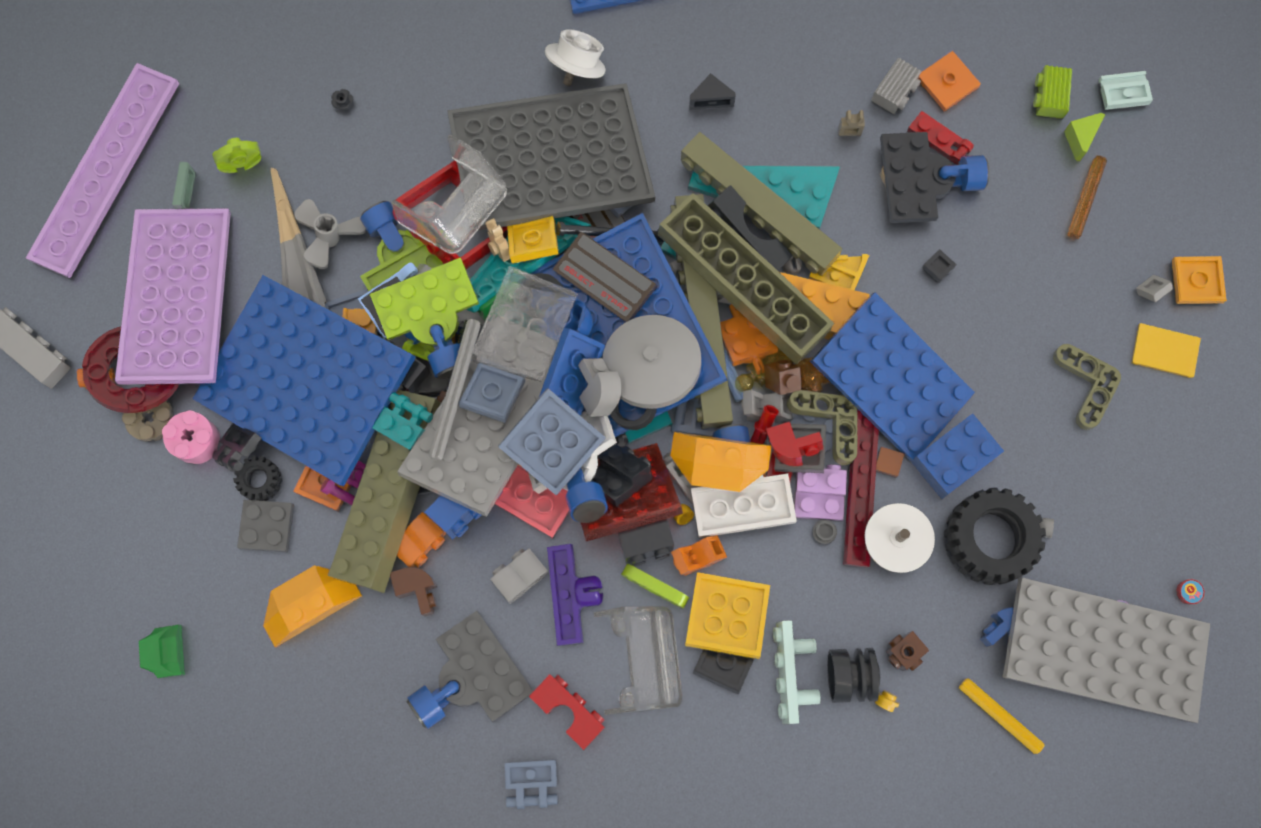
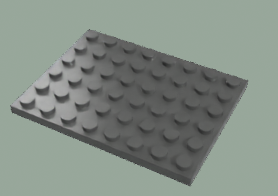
M627 83L447 110L470 232L487 229L485 222L493 218L497 226L504 227L550 216L559 218L655 202L656 197Z

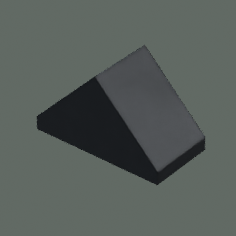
M710 73L690 95L689 110L734 107L735 92Z

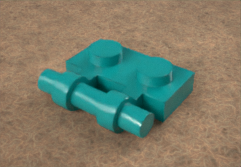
M393 392L389 397V401L395 404L393 411L384 407L372 428L411 451L425 431L419 427L423 420L427 423L431 422L433 414L428 412L425 406L421 404L416 405L411 402L409 397ZM405 411L412 413L410 420L402 417Z

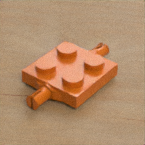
M731 304L729 309L733 317L720 322L723 344L732 366L753 363L756 373L758 375L760 373L763 374L764 365L762 359L768 355L778 353V347Z

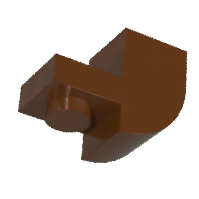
M407 567L391 572L390 577L396 597L401 599L416 594L421 615L426 617L434 614L433 607L437 606L433 592L429 593L428 590L437 588V584L428 573L415 567Z

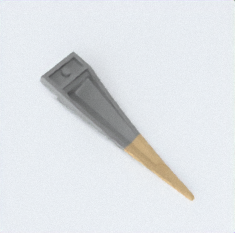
M271 168L280 236L282 285L326 308L325 304L327 301L315 269L304 259V252L307 248L277 170Z

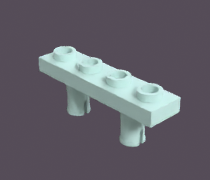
M781 621L775 623L776 627L773 628V640L777 642V652L775 653L774 660L776 668H779L776 688L781 697V703L778 705V715L782 719V724L799 723L798 705L820 704V692L818 689L797 690L794 655L816 653L817 645L815 639H794L792 621Z

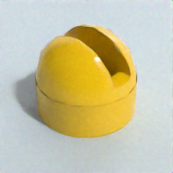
M679 504V507L673 509V517L678 525H685L693 519L694 512L688 505Z

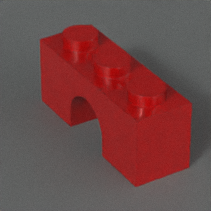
M549 674L529 697L548 715L557 706L566 705L570 707L574 713V721L566 733L585 750L605 728L602 725L604 719L595 710L590 713L584 707L586 701L577 692L571 695L565 689L568 684L558 674L555 678Z

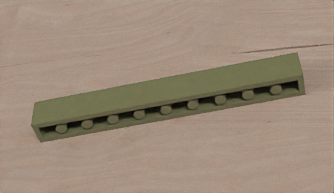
M697 194L696 196L704 202L703 194ZM690 195L675 196L674 205H670V214ZM676 253V262L681 263L682 271L678 272L679 284L684 285V295L727 378L716 289ZM728 378L724 383L694 397V399H698L699 408H696V420L701 422L702 429L720 428L732 424L733 416Z

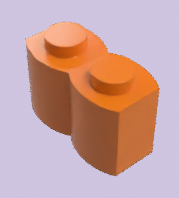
M422 512L406 528L397 557L408 567L416 566L419 568L427 561V553L432 548L437 550L444 543L445 539L443 537L446 533Z

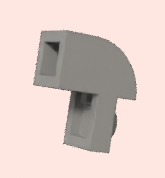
M603 358L582 359L578 366L588 386L579 398L589 417L609 416L617 406L621 396L619 374L617 371L609 372Z
M754 390L743 391L742 409L744 415L747 416V421H759L763 408L766 405H772L779 411L774 423L792 420V412L787 407V399L790 396L777 393L763 395Z

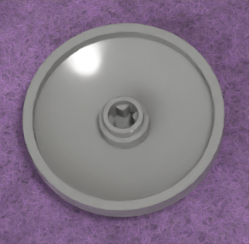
M646 315L629 320L614 331L607 341L603 352V360L609 372L617 371L621 380L620 399L640 408H662L678 402L692 390L701 372V351L696 337L684 324L667 316Z

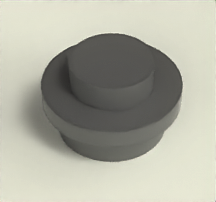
M824 519L818 521L813 526L812 534L817 542L829 544L836 538L837 528L833 522Z

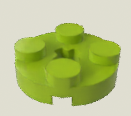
M240 138L229 139L227 145L212 153L217 169L224 173H237L236 168L241 167L248 170L257 165L262 158L256 141H241Z

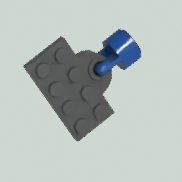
M475 611L435 639L449 659L439 674V688L431 693L424 685L408 696L406 702L424 729L426 727L429 729L446 717L442 709L450 703L459 707H466L478 702L489 719L494 722L530 696L533 690L478 611Z

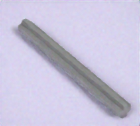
M474 319L467 320L429 452V457L433 460L441 461L444 456L480 329V322Z

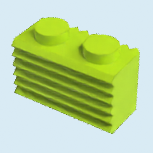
M1046 65L1041 73H1037L1035 87H1038V93L1035 94L1033 107L1037 108L1036 115L1064 119L1069 111L1071 68Z

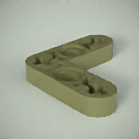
M1063 344L1053 354L1055 363L1092 383L1076 415L1077 425L1081 429L1090 430L1100 423L1121 381V374L1115 367L1070 344ZM1064 351L1068 352L1069 358L1067 360L1062 359ZM1077 357H1079L1080 359L1075 363V366H1074V365H1073V363L1075 362L1074 359H1076ZM1083 361H1088L1092 364L1093 370L1091 373L1082 370L1081 363ZM1111 374L1110 379L1113 381L1109 382L1105 388L1101 387L1106 381L1105 375ZM1093 393H1101L1104 396V403H1095L1092 397ZM1091 409H1095V411L1092 413L1090 419L1093 421L1086 423V417L1084 416L1087 415L1091 411Z
M805 390L795 391L787 399V407L792 413L833 419V459L842 466L850 464L857 457V408L845 396ZM796 398H799V401L803 403L801 407L798 406V402H795ZM817 400H822L827 404L828 408L826 411H822L817 407ZM843 404L845 405L846 409H849L847 413L845 412L844 408H840ZM841 425L847 426L850 429V436L842 435L839 427ZM844 446L845 452L849 454L847 458L844 457L843 453H840L843 450Z

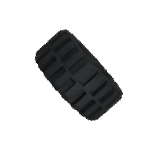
M997 487L989 488L986 491L982 489L965 498L952 510L953 513L946 522L948 528L944 530V537L948 538L945 548L946 551H951L953 557L950 560L953 565L957 563L961 567L958 571L963 575L969 574L971 580L975 582L984 581L986 585L1005 584L1028 574L1033 569V565L1040 561V552L1045 550L1046 545L1042 541V538L1046 536L1045 528H1040L1039 524L1043 522L1041 515L1036 516L1033 512L1036 507L1031 502L1026 504L1023 495L1018 493L1014 496L1012 495V490L1006 488L1001 491ZM987 514L999 516L1012 528L1015 545L1008 557L1003 559L991 558L984 554L977 546L974 539V525L981 516Z

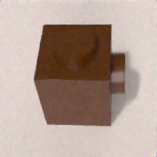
M785 359L764 365L766 388L779 395L801 390L799 366Z

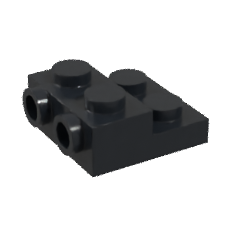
M616 444L599 457L600 465L597 467L596 473L590 482H596L601 485L605 499L617 507L653 479L650 469L651 464L644 456L636 457L630 447L625 446L622 448Z

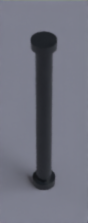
M558 222L556 225V235H579L580 232H583L587 236H599L613 228L565 225L564 222ZM652 230L657 242L664 243V240L658 236V230Z

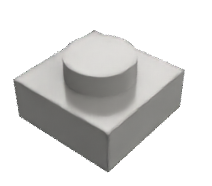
M1152 275L1136 289L1139 296L1157 302L1170 292L1173 287L1171 281Z

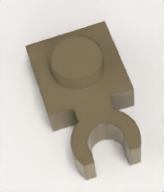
M851 110L846 111V117H841L838 126V136H861L865 127L864 111L860 110L858 114H851Z

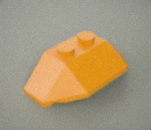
M674 432L670 456L691 485L741 492L768 471L771 445Z
M314 565L271 590L263 626L274 647H278L362 597L357 585L328 576L330 569Z

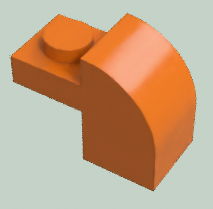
M718 535L706 537L690 546L681 547L671 552L675 567L681 575L684 574L685 576L727 558Z

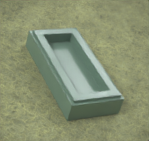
M180 162L172 202L175 209H189L196 172L188 162Z

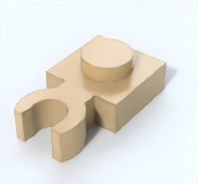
M493 218L485 222L489 231L487 232L490 239L488 246L494 256L498 255L505 262L510 259L509 247L506 239L503 237L501 226H497Z

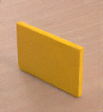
M1140 323L1138 325L1131 363L1193 378L1201 338Z

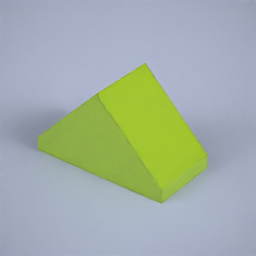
M1098 113L1071 121L1064 130L1075 160L1080 162L1087 153L1105 114Z

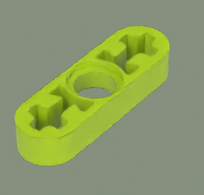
M626 564L621 573L629 581L684 609L689 600V597L630 564Z

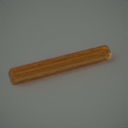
M1100 155L1093 159L1068 231L1070 238L1079 239L1082 236L1107 163V159Z

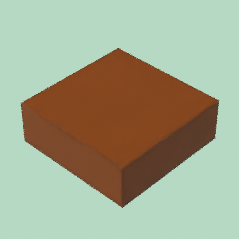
M880 447L877 456L876 472L897 478L904 454Z

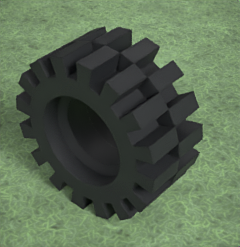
M251 456L252 459H244L243 468L240 471L234 472L236 478H233V480L237 484L235 488L249 500L267 501L269 496L273 498L275 496L274 491H279L280 489L278 484H282V479L279 477L281 472L278 470V467L262 456L259 458ZM257 470L264 471L267 477L265 484L258 488L252 487L249 482L250 475Z

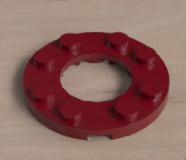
M121 326L109 330L98 337L87 350L82 367L84 384L92 398L100 405L122 413L143 412L165 402L178 388L179 384H145L144 387H133L130 389L117 386L111 380L109 371L110 365L118 356Z

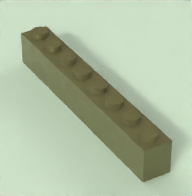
M699 132L682 149L681 163L687 170H693L697 173L704 184L711 185L716 189L718 195L731 185L746 202L744 214L752 219L753 224L759 229L763 228L766 230L772 240L778 238L794 258H800L806 263L805 266L809 271L822 276L839 258L842 247L704 134Z

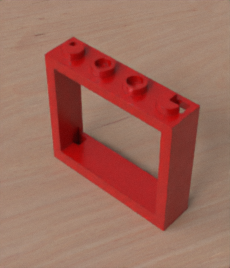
M454 160L395 199L392 213L394 218L410 230L411 235L419 239L426 246L427 250L431 254H435L443 264L461 258L465 269H468L491 252L488 246L490 242L489 237L462 257H459L411 211L412 208L451 182L462 192L457 160ZM507 226L501 228L503 237L506 238L508 236Z

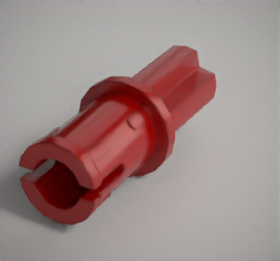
M772 405L764 406L759 421H756L754 424L755 430L750 439L751 443H765L767 438L766 429L772 427L779 413L776 407Z

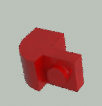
M790 422L766 429L772 452L783 464L802 466L803 455L813 456L819 453L820 450H823V440L820 432L795 439Z

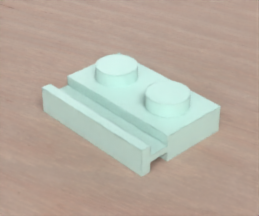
M1146 71L1101 76L1098 81L1101 84L1100 90L1105 110L1150 105L1153 99L1149 82L1145 77Z

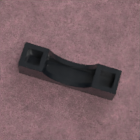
M731 185L728 186L707 206L778 271L793 255L778 238L763 240L750 232L744 221L746 202Z

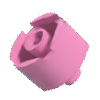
M192 410L175 415L162 429L166 449L186 463L202 464L212 458L213 453L218 450L217 447L220 441L219 430L203 415Z

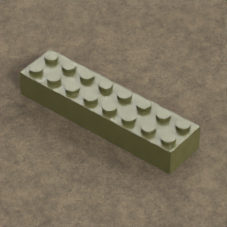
M694 193L659 224L658 236L796 365L833 327V321Z
M397 390L396 392L398 395L403 394L409 397L410 401L416 405L421 404L425 406L427 411L433 415L441 404L435 398ZM391 402L388 409L393 411L395 404ZM405 411L402 417L410 420L412 413ZM423 420L419 427L425 429L428 423ZM377 432L328 576L384 593L420 485L400 477L397 472L410 453V450L380 432Z

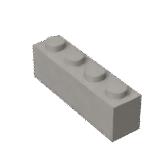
M7 307L3 310L0 309V348L42 384L52 389L71 369L65 363L67 358L58 350L52 352L48 348L51 344L40 335L37 338L31 334L34 330L25 322L21 321L19 324L14 320L17 315Z

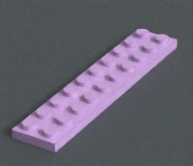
M136 63L26 259L67 278H71L179 85L177 79Z

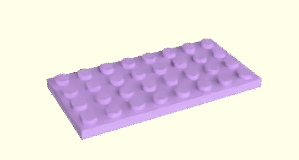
M229 209L135 210L115 377L117 384L216 383L231 215Z

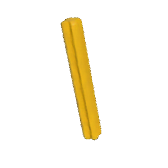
M967 678L962 681L959 686L962 692L1032 753L1038 754L1042 751L1045 745L1040 739L972 680Z

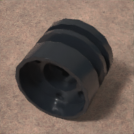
M856 648L853 660H850L847 649H830L827 657V674L832 703L851 702L853 691H855L859 702H864L866 695L869 701H877L880 687V668L875 650L873 648H865L863 656L862 650Z

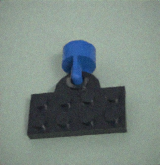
M927 132L882 134L880 137L890 223L936 221L938 219L936 199L947 195L952 187L960 186L962 191L984 190L988 185L989 164L983 155L962 156L959 165H952L942 155L930 153Z

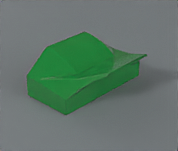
M182 625L154 628L150 635L139 640L140 668L154 673L157 678L185 675Z

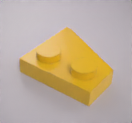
M862 254L861 256L854 257L840 255L822 276L811 272L808 279L855 290L870 255Z

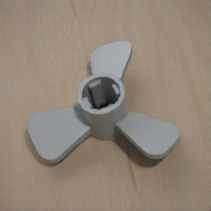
M311 199L305 200L296 209L294 214L297 222L315 231L316 239L304 252V259L308 264L319 269H326L328 267L329 248L339 242V235H361L367 231L360 217L337 225L336 218L331 214H320L314 201Z

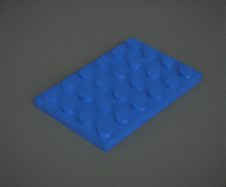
M876 292L872 293L810 360L910 462H914L913 459L929 446L975 393Z

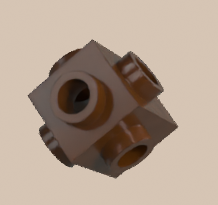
M911 631L903 637L899 634L888 643L891 647L886 652L889 655L888 661L895 669L898 670L900 668L902 671L910 669L913 671L923 663L920 658L930 650L914 631Z

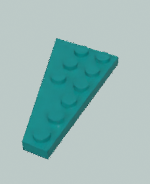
M743 166L820 229L840 166ZM693 171L688 189L716 198L718 196L716 189L711 185L704 184L700 180L699 175Z
M567 216L554 218L555 226L558 222H564L565 225L591 226V224ZM564 234V236H557L558 253L560 254L570 247L578 235ZM507 236L505 239H506L507 244H508V247H509L508 236ZM491 254L470 279L479 304L465 310L475 313L481 305L515 280L520 282L557 255L512 263L511 259L503 262L498 255L494 256Z

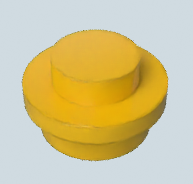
M883 690L882 693L879 692L878 700L875 701V704L890 712H893L895 707L898 708L900 703L896 701V695L886 690Z

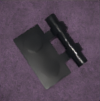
M232 423L219 441L223 445L218 451L213 453L212 457L217 464L224 466L226 469L240 471L243 468L240 459L242 456L248 458L256 450L261 437L253 431Z

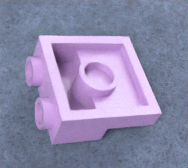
M827 465L824 473L796 472L794 499L796 518L843 521L847 470H841L840 465Z

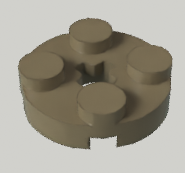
M165 401L147 411L123 413L122 421L125 423L128 433L136 439L145 442L157 441L163 438L162 429L173 417V408L168 401ZM151 412H153L154 414L152 415V418L154 420L152 422L147 421L144 423V416L147 413L150 414Z

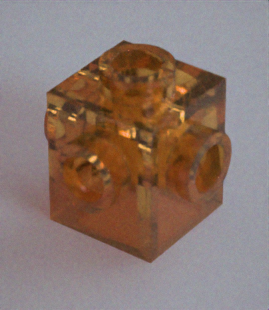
M813 357L805 358L797 364L800 367L801 390L820 393L823 391L822 386L830 381L810 362Z

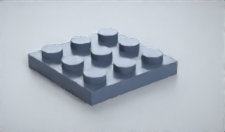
M547 388L500 442L498 447L557 496L606 437Z

